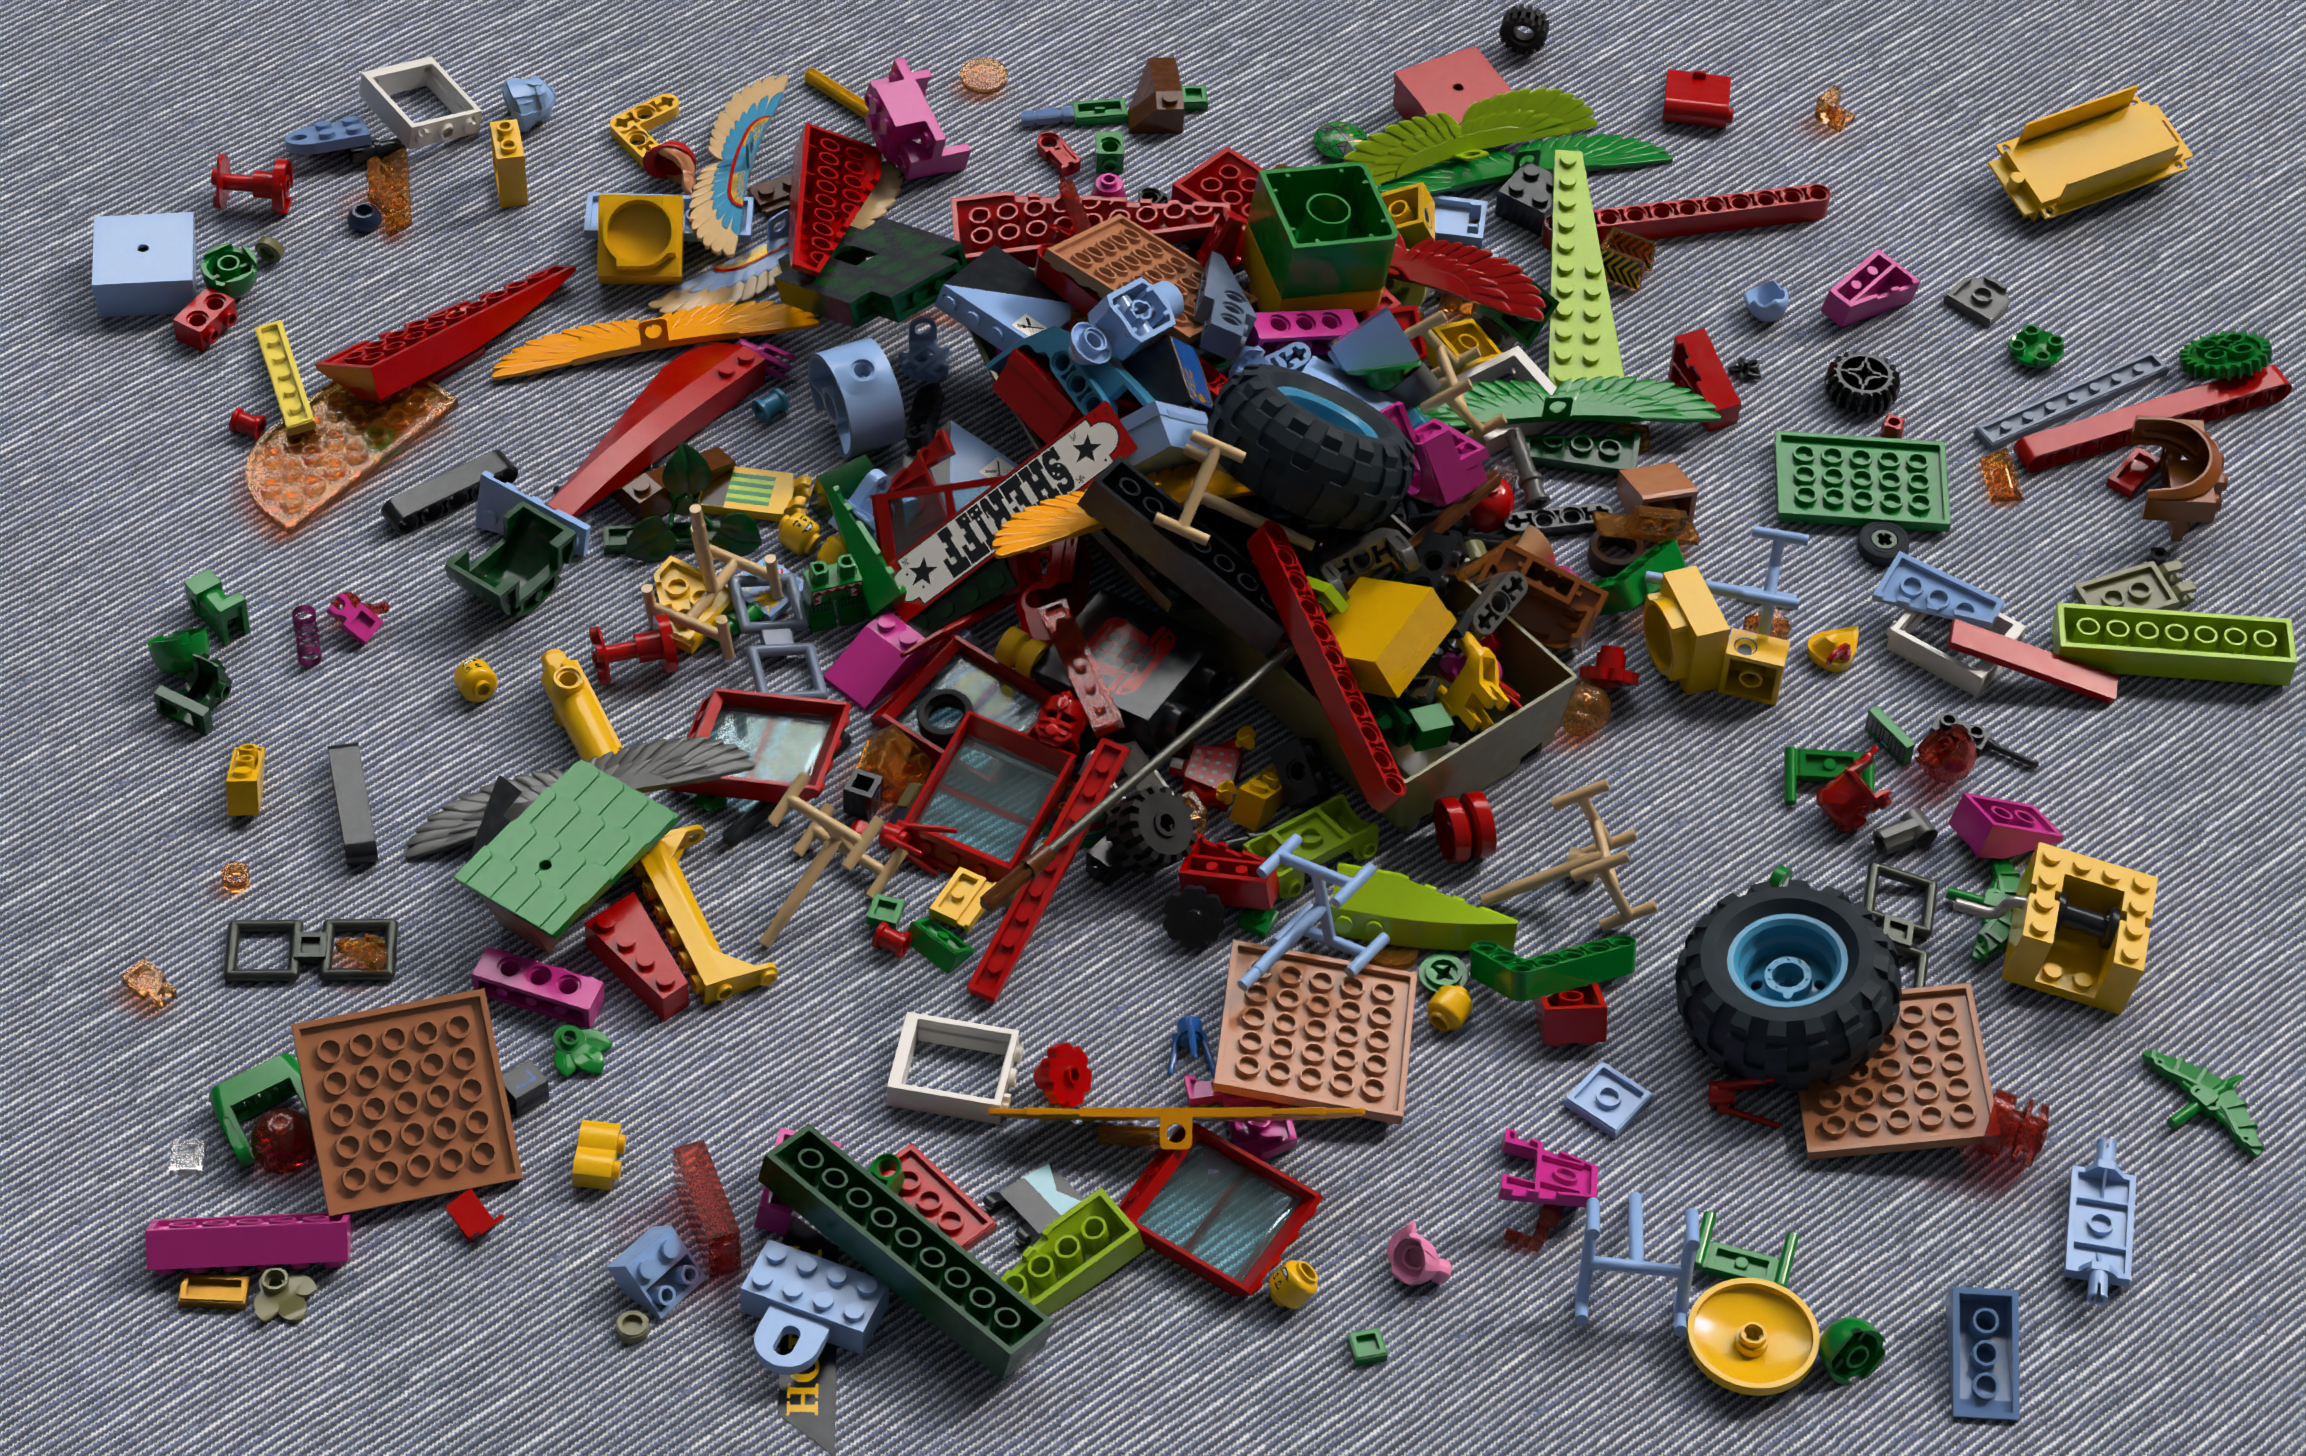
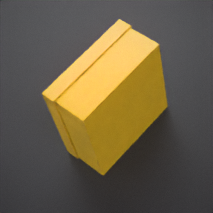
M1360 576L1347 593L1350 596V599L1346 600L1349 607L1343 614L1331 613L1327 621L1361 692L1399 698L1457 621L1451 611H1447L1433 587Z

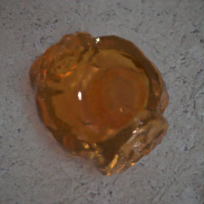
M1585 679L1576 681L1562 722L1563 728L1575 737L1596 733L1609 722V715L1612 710L1611 701L1606 692L1596 682Z

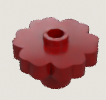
M1601 645L1600 652H1597L1595 666H1580L1579 679L1599 684L1600 688L1616 689L1617 686L1637 687L1639 673L1625 670L1627 657L1624 655L1625 648Z
M1069 1042L1057 1043L1048 1048V1058L1042 1059L1040 1065L1035 1068L1033 1074L1034 1083L1038 1089L1043 1090L1044 1095L1052 1105L1060 1104L1062 1108H1073L1078 1104H1082L1084 1102V1093L1090 1091L1092 1072L1087 1068L1088 1057L1080 1046H1071Z

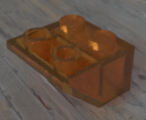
M893 724L868 736L856 768L883 776V801L897 804L909 783L925 785L934 761Z

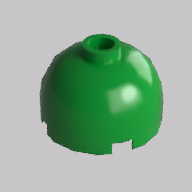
M228 243L208 250L204 254L203 262L200 263L201 275L206 287L209 286L232 298L248 293L257 280L258 264L254 252L241 245L242 249L233 248V245Z
M203 628L174 631L172 635L165 638L164 634L147 641L151 658L156 666L166 673H176L177 678L187 677L190 669L194 668L193 654L202 656L205 653L209 655L210 651L207 629Z
M1852 1316L1841 1318L1828 1326L1820 1337L1818 1350L1820 1362L1837 1383L1853 1384L1849 1378L1861 1374L1863 1380L1880 1366L1886 1353L1882 1348L1883 1342L1886 1343L1881 1333L1867 1320Z

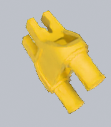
M1467 631L1464 638L1456 640V645L1467 657L1466 664L1449 689L1444 686L1440 678H1436L1440 683L1436 691V703H1441L1447 714H1450L1451 717L1459 716L1471 731L1476 732L1480 727L1483 732L1494 725L1484 707L1492 709L1495 705L1498 710L1504 711L1510 701L1499 687V667L1495 655L1489 648L1482 647L1472 632Z

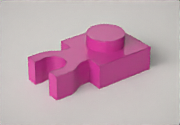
M341 592L336 601L342 604L343 609L339 610L331 605L326 613L331 617L342 619L344 623L340 628L364 646L383 623V620L362 603H359L355 608L352 606L350 599Z

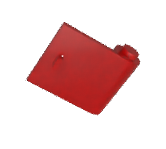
M1668 69L1662 121L1726 129L1727 123L1732 124L1734 108L1729 107L1731 77L1706 74L1704 71L1697 70L1689 72Z

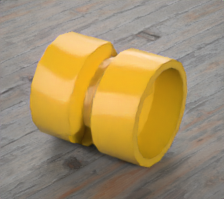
M1012 626L1000 639L994 658L1009 668L1016 666L1017 672L1033 680L1032 668L1049 650L1050 646L1038 639L1030 640L1028 633Z

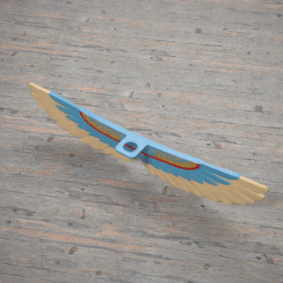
M787 74L778 77L776 80L774 75L769 76L762 83L759 79L753 83L751 88L749 85H746L741 94L735 92L732 96V101L726 102L725 113L720 111L718 120L714 123V129L711 130L712 138H710L708 152L722 162L711 164L700 171L701 175L696 179L697 184L694 185L693 193L691 194L689 210L692 212L689 221L692 222V232H697V240L699 242L703 240L704 247L706 249L711 247L712 252L716 255H720L722 251L728 258H733L735 255L737 243L740 240L748 179L763 136L783 98V92L788 82Z

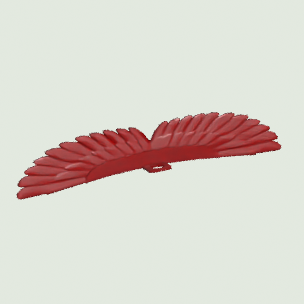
M1398 232L1387 278L1445 292L1510 316L1516 315L1538 322L1544 319L1542 312L1538 309L1545 308L1544 300L1537 296L1541 294V291L1531 284L1534 282L1531 277L1521 274L1523 272L1521 267L1515 264H1508L1509 260L1507 258L1491 257L1493 256L1491 251L1485 249L1478 250L1476 246H1464L1461 242L1449 244L1448 240L1435 241L1434 238H1427L1417 243L1409 251H1406L1405 241Z

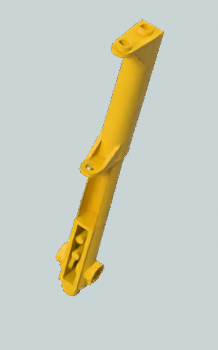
M560 649L546 651L540 658L543 670L540 680L553 706L554 721L565 728L578 755L585 762H588L595 756L599 759L611 751L615 755L622 749V745L578 660H569L565 652ZM696 824L670 830L631 869L635 878L640 877L643 883L642 889L646 900H652L656 919L659 924L663 923L666 928V937L669 945L676 947L679 964L683 971H688L693 992L700 994L704 1004H708L717 1000H726L734 994L759 985H772L778 978V969L771 962L755 966L722 953L678 864L685 848L698 844L706 835L704 828Z

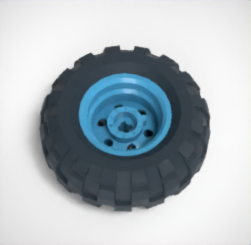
M1249 364L1245 366L1242 372L1234 374L1223 385L1208 414V436L1247 452L1242 464L1223 455H1220L1219 464L1232 477L1259 496L1287 511L1317 523L1358 531H1368L1372 527L1376 528L1379 522L1388 519L1398 510L1413 480L1414 461L1412 456L1415 451L1414 447L1408 440L1409 438L1389 418L1347 391L1294 369L1266 364Z
M1788 879V886L1771 888L1769 881L1750 885L1746 895L1739 897L1732 892L1719 900L1717 905L1712 908L1710 915L1704 914L1685 940V949L1681 951L1678 957L1675 973L1678 1012L1683 1018L1685 1031L1698 1050H1701L1705 1056L1707 1055L1709 1060L1718 1069L1732 1078L1740 1074L1745 1079L1766 1082V1077H1774V1082L1750 1085L1769 1090L1771 1083L1788 1084L1789 1092L1808 1090L1810 1082L1823 1080L1828 1086L1844 1079L1845 1075L1849 1074L1852 1066L1861 1068L1880 1049L1884 1037L1889 1036L1893 1030L1900 1012L1902 975L1899 967V956L1893 941L1888 934H1884L1878 919L1860 902L1851 904V901L1844 895V892L1828 885L1822 891L1810 888L1808 881Z

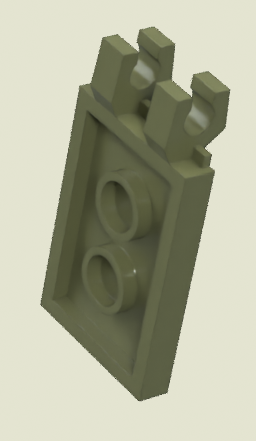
M2179 560L2163 563L2158 567L2154 561L2080 582L2074 584L2073 592L2080 604L2174 611L2179 606L2194 602L2195 597L2193 593L2196 592L2197 588L2192 580L2177 583L2182 581L2180 572H2183L2184 567Z

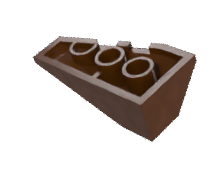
M1175 57L1148 58L1128 110L1129 134L1183 133L1184 102Z
M718 446L700 452L711 469L710 483L736 466V462ZM665 465L634 476L611 492L610 496L639 522L650 516H662L672 507L668 500L669 491L662 482V472Z

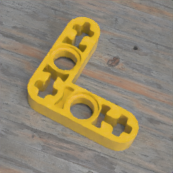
M661 94L616 115L610 121L612 138L643 167L642 160L646 151L659 145L646 131L677 117L679 114V99L673 94ZM641 115L651 116L649 119H640L638 117ZM633 141H643V142H644V143L641 144V145H633V144H631Z

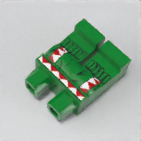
M841 555L837 559V563L830 565L821 560L811 562L809 570L803 571V605L810 632L815 633L836 628V618L840 627L865 621V612L862 605L863 579L852 555Z

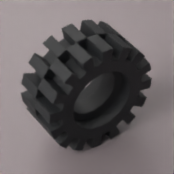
M1519 4L1518 9L1516 6H1513L1511 10L1505 12L1499 36H1501V42H1505L1507 49L1512 46V52L1516 53L1518 49L1521 50L1520 54L1525 55V52L1528 51L1530 55L1534 54V50L1538 52L1541 50V47H1544L1550 23L1549 20H1546L1547 16L1545 13L1540 15L1541 10L1539 8L1534 11L1532 10V5H1528V9H1526L1524 4ZM1525 26L1530 28L1533 32L1524 33L1519 31L1516 27Z

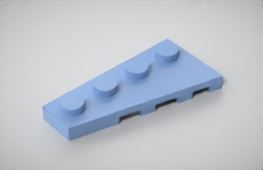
M486 470L481 474L475 527L504 535L503 516L509 509H513L521 501H524L577 532L576 546L573 554L584 557L588 553L590 525L560 509L554 510L544 505V501L535 496L529 497L518 491V487L509 482L503 483L495 479L494 474Z
M1901 551L1896 555L1872 596V601L1947 619H1958L1991 629L2005 603L2004 600Z

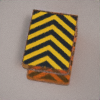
M1613 227L1600 246L1606 278L1639 290L1643 271H1652L1657 243Z

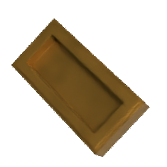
M183 1273L178 1299L179 1307L246 1310L251 1284L250 1276Z

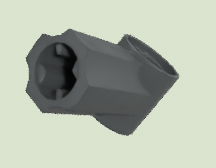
M1914 808L1907 811L1898 822L1874 830L1872 838L1880 855H1888L1912 845L1919 849L1924 848L1936 839L1938 831L1920 808Z

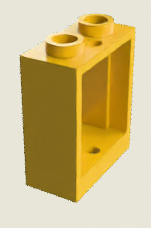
M517 119L490 122L493 171L500 207L528 205L525 155Z

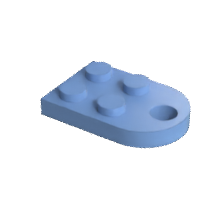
M348 116L343 118L342 121L331 123V121H320L315 123V126L295 130L285 137L287 151L296 155L319 154L372 144L370 132L363 118H358L357 116Z

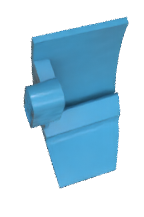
M1057 326L1047 328L1020 340L985 365L988 370L1001 373L1008 363L1007 359L1014 348L1049 357L1052 372L1084 416L1105 400H1107L1117 415L1118 404L1116 400L1127 389L1138 399L1143 407L1156 401L1122 366L1121 360L1112 354L1111 358L1103 364H1088L1084 366L1077 364L1070 357L1068 351L1070 332Z

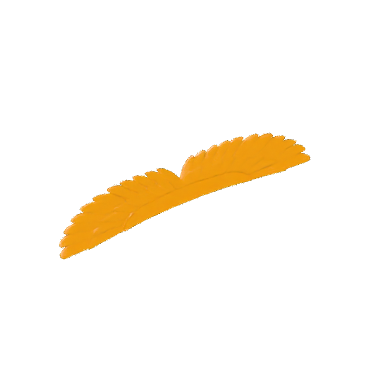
M754 300L736 305V302H727L721 305L716 303L705 308L701 305L690 309L688 312L687 309H682L674 314L668 312L662 317L642 320L640 322L633 319H625V322L610 321V324L594 323V326L583 325L578 326V329L561 330V334L542 335V339L526 341V346L512 349V354L503 356L501 362L493 367L494 373L491 376L493 381L522 375L530 376L569 365L576 366L636 352L709 341L740 339L743 336L787 333V331L819 327L820 322L814 319L815 315L813 313L804 312L802 309L790 307L787 304L774 305V301L756 303Z
M1193 463L1187 466V468L1186 465H1181L1174 468L1173 471L1171 468H1166L1158 476L1157 472H1153L1146 477L1183 506L1202 463ZM1214 469L1205 492H1209L1222 499L1257 495L1231 475ZM1072 491L1069 495L1055 496V499L1040 501V506L1025 507L1023 512L1011 515L1010 521L1001 524V530L995 533L992 549H997L995 552L996 559H1003L1028 551L1031 553L1069 538L1073 539L1105 527L1096 519L1087 515L1077 505L1085 492Z
M1026 1107L1025 1109H987V1115L1006 1118L1039 1119L1040 1121L1102 1120L1107 1122L1121 1120L1122 1122L1139 1120L1142 1122L1156 1120L1160 1121V1146L1165 1150H1187L1191 1148L1193 1120H1230L1241 1122L1245 1120L1304 1121L1324 1120V1118H1352L1353 1116L1365 1114V1108L1326 1107L1272 1109V1107H1079V1109ZM1180 1124L1184 1127L1186 1134L1181 1142L1173 1143L1167 1138V1130L1171 1125Z

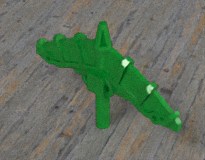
M2010 857L2005 859L1993 858L1990 872L1992 882L1990 883V889L1986 890L1984 896L1948 887L1945 898L1953 901L1956 898H1960L1983 906L1996 907L2003 899L2016 896L2019 884L2018 879L2021 874L2017 869L2013 868L2009 860ZM2013 909L1999 919L1982 918V928L1977 933L1974 941L1971 960L1985 962L1988 960V954L1996 949L2003 950L2005 948V941L2009 936Z
M2153 1048L2152 1051L2146 1050L2142 1053L2141 1057L2152 1067L2155 1073H2159L2163 1078L2178 1084L2188 1094L2187 1100L2190 1104L2167 1119V1124L2171 1129H2176L2197 1114L2202 1118H2215L2221 1125L2223 1124L2227 1128L2232 1140L2238 1144L2241 1150H2245L2255 1159L2261 1155L2265 1147L2264 1144L2258 1141L2256 1134L2258 1125L2255 1121H2251L2246 1110L2247 1102L2240 1100L2234 1091L2243 1080L2241 1074L2222 1080L2209 1073V1069L2206 1067L2201 1069L2182 1061L2183 1057L2179 1056L2176 1059L2159 1054L2157 1049Z

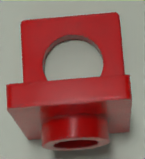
M471 1188L444 1207L469 1243L505 1218L502 1213L493 1219Z

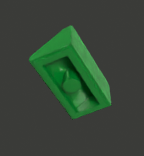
M931 917L911 922L907 932L912 934L910 946L946 973L954 971L972 956L975 951L971 946Z

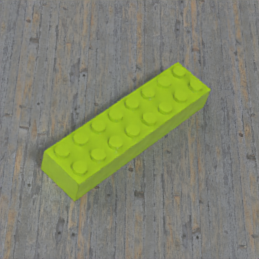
M2057 602L2051 624L2053 653L2112 674L2290 686L2297 664L2292 619Z

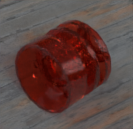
M1997 1088L1993 1095L1994 1104L1981 1144L1977 1146V1152L1998 1158L2004 1146L2010 1147V1163L2014 1164L2019 1152L2023 1151L2022 1166L2031 1168L2034 1159L2041 1152L2047 1135L2050 1105L2042 1102L2036 1115H2033L2034 1100L2029 1098L2022 1111L2016 1109L2017 1094Z

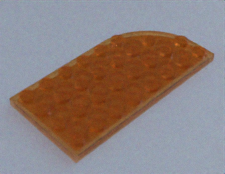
M426 377L411 384V389L395 392L390 395L391 398L381 403H375L374 400L360 399L335 381H331L308 399L317 428L289 436L284 419L282 418L258 439L249 455L246 466V480L251 499L263 516L292 535L459 407L458 398Z

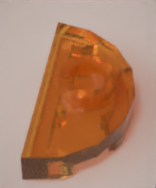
M364 934L365 938L350 940L348 936L335 943L337 952L375 971H378L388 958L384 941L375 935Z

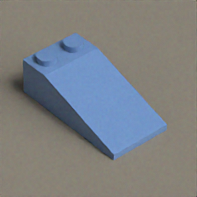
M1953 1286L1946 1295V1333L1952 1418L2019 1421V1290Z

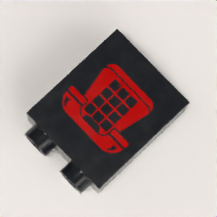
M1102 588L1032 668L1035 683L1055 695L1062 694L1063 691H1070L1074 694V698L1085 706L1089 717L1086 728H1101L1104 736L1122 744L1136 741L1142 751L1152 757L1157 755L1194 724L1196 713L1208 699L1215 701L1220 698L1229 680V671L1224 667L1218 638Z

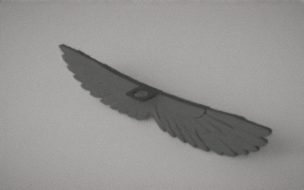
M684 736L667 743L666 739H661L649 745L647 742H644L632 749L630 746L624 747L615 755L611 751L599 759L595 756L588 761V763L593 764L599 770L642 793L670 789V787L719 780L720 777L756 768L753 761L746 760L750 758V753L745 750H738L739 748L736 744H724L722 739L708 741L705 736L689 740L687 736ZM548 769V773L544 771L532 772L533 777L516 775L514 776L515 780L506 779L522 791V793L504 816L510 821L516 820L548 786L551 787L565 772L558 769ZM494 784L480 787V793L459 796L460 800L442 805L443 811L428 816L427 820L429 822L416 828L417 834L408 840L407 846L411 848L405 853L406 859L411 860L439 851L445 852L474 841Z

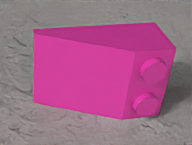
M887 610L861 630L823 676L824 681L866 712L902 684L929 654V647L901 658L900 654L925 638Z
M1963 793L1948 822L1957 832L1956 836L1966 842L1971 847V852L1981 859H1988V857L2005 859L2035 850L2038 842L2052 845L2062 842L2064 838L2034 805Z

